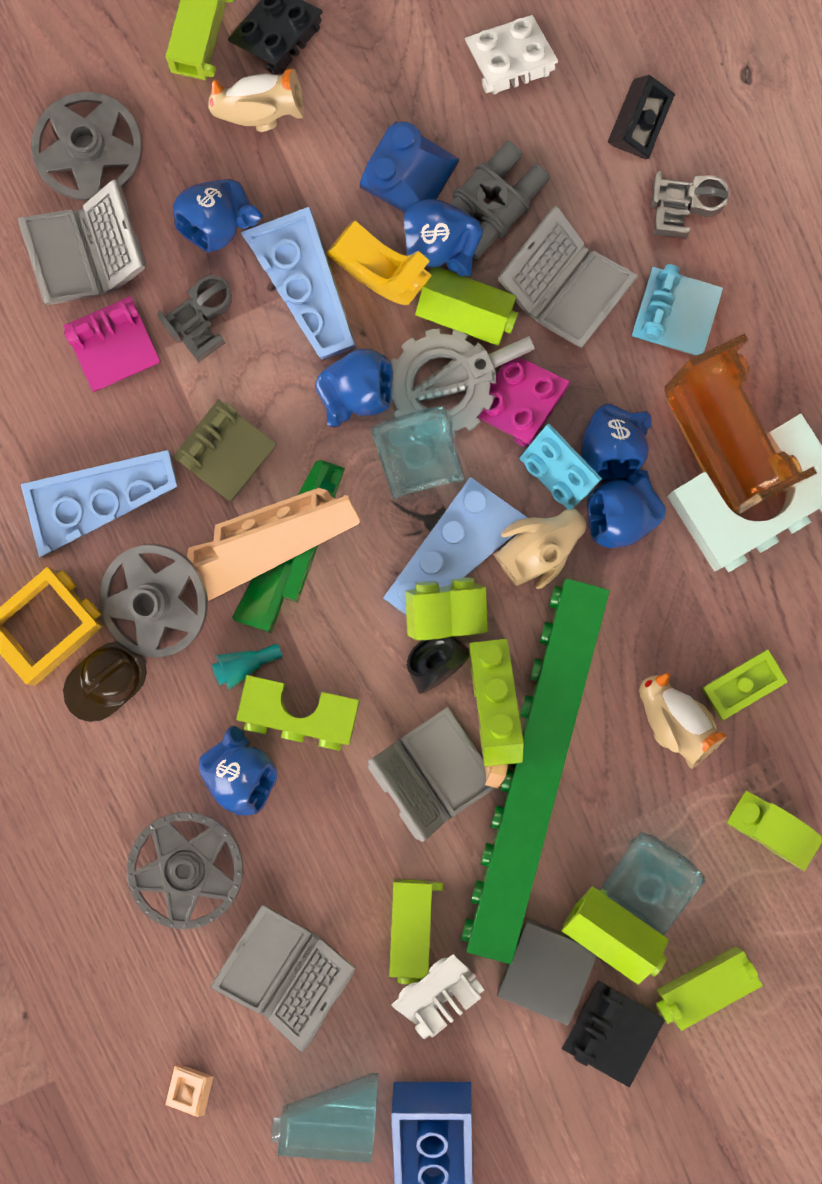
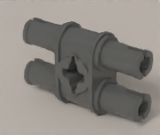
M509 140L503 144L487 163L482 162L475 167L476 171L464 185L454 190V200L450 203L466 213L476 216L481 221L480 225L483 229V236L473 255V260L475 261L481 257L497 238L502 239L509 234V228L523 213H528L531 206L530 201L550 180L547 171L540 165L534 164L515 186H510L502 178L522 157L521 150ZM495 197L498 198V204L494 201L490 202L489 204L485 203L486 198H488L489 200H492Z

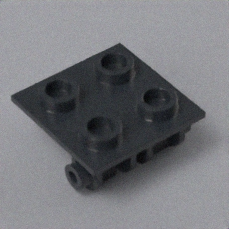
M260 0L228 38V41L266 61L265 67L271 74L284 73L286 67L293 60L291 55L297 57L300 54L297 46L304 49L311 37L320 30L319 24L322 22L320 15L323 11L303 0Z
M598 980L561 1049L573 1055L574 1059L584 1066L590 1065L630 1088L665 1020L661 1015Z

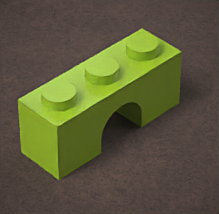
M508 639L469 643L470 669L474 697L477 700L484 767L522 763L524 742Z
M246 675L236 718L238 721L245 722L244 730L266 734L268 727L282 730L281 738L302 743L305 736L320 739L318 746L337 751L341 750L342 744L350 745L359 708V700L321 692L319 704L314 713L305 718H297L287 711L284 704L287 684Z

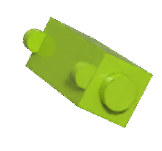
M180 0L166 53L171 73L201 80L215 76L216 67L211 65V60L226 2H234V0Z
M440 267L431 268L430 274L432 276L422 287L415 313L416 316L498 346L504 332L512 333L519 314L512 310L516 295L473 279L459 276Z
M394 879L389 977H397V983L409 985L414 982L418 983L420 978L423 979L429 974L431 968L429 967L432 891H443V882L415 879Z
M593 886L575 903L572 911L562 924L564 926L562 932L636 984H640L650 974L655 977L667 960L663 953L669 939Z
M734 946L656 989L661 998V1001L657 1002L656 1006L667 1025L674 1022L679 1030L683 1031L763 985L758 978L759 975L755 967L749 961L745 952Z

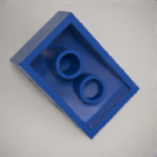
M394 1082L391 1111L394 1184H473L471 1082Z

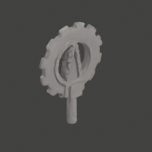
M440 328L425 331L426 337L417 341L413 337L401 346L404 352L400 355L399 359L392 358L391 360L393 369L392 400H394L398 409L393 414L402 425L409 422L412 426L416 427L413 431L414 434L427 439L430 433L440 434L441 440L456 438L455 432L465 427L470 432L481 423L478 416L482 413L483 409L489 411L493 404L495 396L489 394L491 384L496 383L495 368L535 350L530 336L490 354L479 343L474 347L466 341L468 338L467 334L453 330L452 335L441 334ZM436 358L452 359L448 365H445L441 370L436 371L434 375L429 376L428 379L414 387L416 374L429 360ZM466 391L460 403L449 410H430L420 403Z

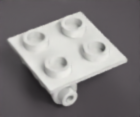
M533 15L516 19L513 22L484 30L465 38V42L484 76L482 85L485 93L492 92L495 95L500 91L509 89V79L514 88L518 87V76L521 77L524 84L529 83V79L532 81L541 77H547L550 71L555 70V64L558 63V59Z
M453 954L449 958H442L433 964L429 974L420 982H414L406 986L399 993V999L391 1005L416 1024L415 1029L423 1039H426L429 1035L433 1038L447 1026L437 1008L452 1023L454 1019L443 1003L448 1000L454 1010L461 1015L463 1011L452 996L455 995L463 1008L467 1010L481 999L480 994L485 989L475 978L476 975Z

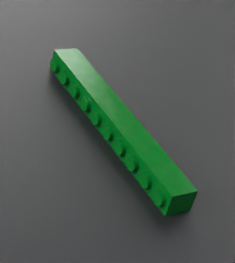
M568 578L562 581L561 587L554 585L549 602V607L555 609L551 623L544 622L539 640L540 644L545 645L542 659H534L529 680L535 681L532 696L525 695L520 711V717L526 718L522 730L524 742L523 762L514 763L512 770L507 769L506 776L500 787V790L506 792L503 806L496 805L490 825V828L496 829L493 843H486L480 865L486 866L483 881H475L470 900L471 903L476 904L473 919L466 917L460 938L461 941L466 942L465 949L467 953L512 965L610 592L608 589Z

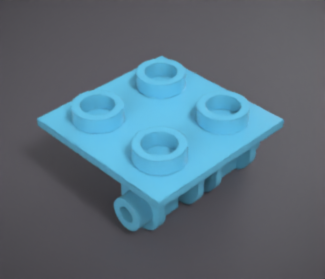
M667 264L664 270L652 267L632 337L702 358L723 288L680 275V268L672 264Z
M549 423L519 458L525 464L528 472L537 477L551 492L553 498L560 504H563L567 510L574 509L582 499L594 490V487L602 479Z

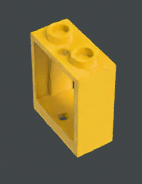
M46 567L0 607V655L26 685L36 686L104 627L97 619L101 612L87 597L82 601L76 595L73 589L77 585L63 569L57 573L56 570ZM50 584L83 623L41 660L35 663L3 626V623Z

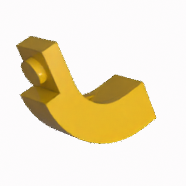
M357 221L350 223L326 252L328 257L366 287L384 298L401 305H409L432 276L424 269L429 260L422 253L416 251L408 256L399 254L377 240Z

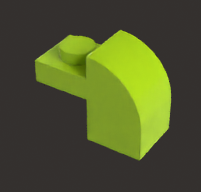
M745 791L726 822L734 829L765 846L773 854L803 871L806 870L822 843V836L810 826L777 805L770 804L748 791Z

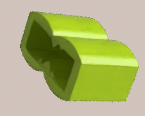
M474 578L452 579V585L439 587V583L435 581L416 583V589L405 591L407 636L415 640H432L488 632L486 587L475 583Z

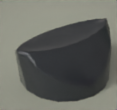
M453 636L421 640L410 652L406 664L418 693H425L435 688L453 675L470 658V650Z

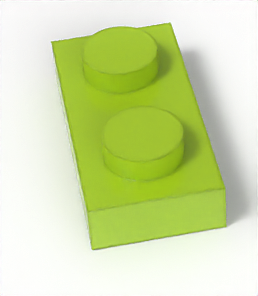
M764 650L701 687V690L719 720L723 721L786 684L788 681L770 651Z

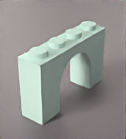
M802 414L787 421L761 439L780 469L786 483L785 502L780 512L773 519L751 521L735 514L727 506L706 471L675 489L667 496L714 572L725 567L729 573L748 561L744 555L747 552L757 548L762 553L780 542L776 536L787 528L793 534L811 523L808 515L818 509L822 512V445Z

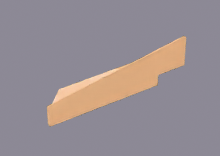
M316 488L216 524L214 540L188 548L187 558L200 572L206 586L208 601L358 525L360 518L349 496L344 495L341 498L335 499L331 497L327 490Z

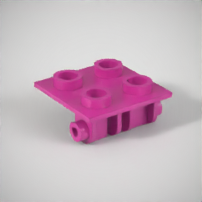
M131 296L63 326L65 337L68 343L72 345L93 393L161 363Z
M520 357L503 364L497 372L496 383L490 386L489 395L495 396L493 404L489 411L483 409L478 418L514 436L513 440L517 444L526 447L527 444L530 445L534 441V437L542 425L546 424V419L552 415V410L560 398L564 397V392L569 386L570 381Z

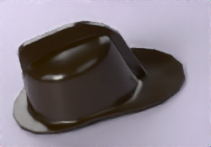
M119 642L107 643L99 647L77 665L66 678L63 695L68 710L78 719L88 722L101 721L109 717L142 688L147 675L146 662L142 655L130 651Z

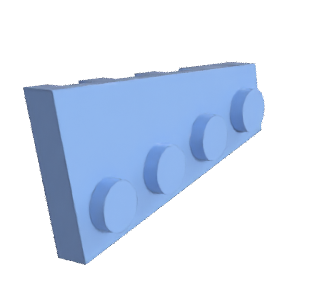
M310 207L241 232L319 358L325 360L357 348Z
M170 450L21 484L39 558L179 487Z
M470 477L383 599L406 615V590L416 589V583L435 581L439 583V587L452 585V579L464 578L514 536L503 538L501 535L503 530L510 524L528 517Z

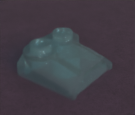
M444 406L431 407L398 416L374 425L370 429L393 500L406 494L465 480L452 434L453 421L451 416L445 411Z
M640 832L638 836L630 841L627 851L609 874L599 891L664 936L703 885L705 876L690 860L660 839Z

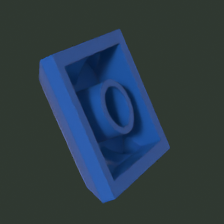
M395 121L387 129L368 161L360 180V188L405 213L412 204L420 200H437L459 163V158L420 135L419 130L413 124Z

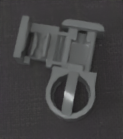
M662 171L657 172L653 180L652 189L654 190L650 203L651 207L656 209L653 235L686 239L690 228L684 227V218L689 217L690 214H698L704 217H713L719 214L729 198V188L726 182L716 176L694 175L691 182L661 179ZM697 195L722 197V203L716 207H707L699 202Z
M215 275L201 278L195 286L187 291L191 298L166 316L161 311L158 312L161 323L169 331L176 342L183 341L198 363L225 344L223 337L219 334L214 336L209 327L212 326L211 320L225 313L230 308L232 293L227 282ZM212 284H215V285H213L212 287H210L209 289H207L204 293L201 294L202 290H203L205 287H207V286H209V285H212ZM226 289V298L221 305L211 308L203 305L215 293Z

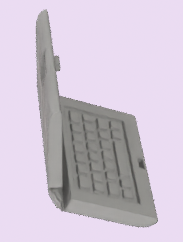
M117 180L109 182L87 201L82 209L74 212L71 209L18 218L45 305L92 298L117 291L145 269L146 261L129 218L130 212L122 187L118 184Z
M554 206L533 231L522 248L499 274L498 281L508 293L517 296L515 302L524 313L542 326L582 348L638 275L594 250L591 252L584 246L585 243L560 209Z
M449 707L368 760L370 764L367 766L384 793L389 792L401 810L398 814L416 840L420 839L421 842L428 839L451 817H454L495 789L485 785L486 772L483 758Z
M262 904L210 988L267 1017L268 1021L299 1051L304 1052L325 1021L324 1018L332 1005L340 997L352 978L356 967L325 940Z

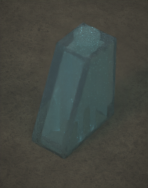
M369 1073L283 1106L280 1118H274L272 1125L271 1142L278 1143L277 1156L372 1163L379 1073Z

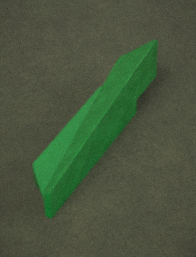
M317 460L298 495L321 488L327 490L331 497L335 498L345 468ZM318 545L253 578L232 616L233 620L272 634L283 600L287 599L299 603Z

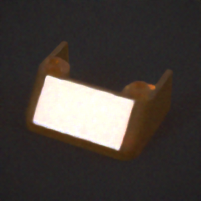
M745 333L689 359L664 388L669 407L702 471H706L727 506L737 515L780 495L817 474L814 466L802 472L801 465L794 455H788L784 451L775 452L742 388L747 381L749 366L744 356L737 353L748 341Z

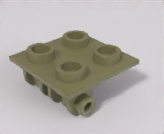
M218 399L172 457L228 501L232 502L276 447L277 443L237 414V410L226 402L223 403Z

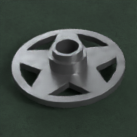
M79 92L60 98L43 112L33 130L31 152L34 165L48 186L65 197L89 201L102 189L101 184L105 168L127 167L117 179L118 184L122 188L131 180L140 164L142 138L134 117L120 102L96 92ZM83 102L100 103L85 119L68 108L70 105ZM120 114L131 129L133 146L113 136ZM51 120L59 140L40 152L43 133ZM72 170L79 190L61 185L48 173Z
M146 544L131 548L114 559L102 579L99 599L104 622L114 638L134 653L147 657H165L175 654L188 647L198 637L205 624L208 612V595L204 580L195 565L186 556L173 548L158 544ZM142 553L160 554L175 560V562L157 572ZM123 565L128 589L110 596L114 576ZM190 578L197 593L198 612L181 597ZM114 618L133 620L135 622L137 643L124 634ZM167 627L188 632L187 636L177 644L159 648Z
M195 812L173 813L152 822L135 840L127 862V882L135 903L150 919L174 929H194L207 925L219 918L234 902L243 878V860L239 846L232 834L215 819ZM194 821L205 824L210 828L188 841L171 822ZM152 834L158 859L136 870L140 850ZM225 841L228 844L234 861V879H231L214 865ZM140 891L165 892L168 917L153 909ZM199 896L224 900L210 914L190 920Z

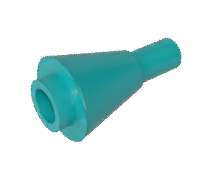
M276 643L258 651L251 650L215 655L217 663L211 664L218 685L226 684L230 690L243 681L246 675L250 676L257 671L261 665L283 656L279 645Z

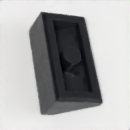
M651 75L635 78L626 95L608 143L615 148L640 158L649 159L675 93Z

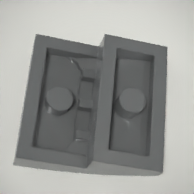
M527 918L519 935L512 965L509 964L498 987L497 997L569 1026L590 976L596 955L565 933Z

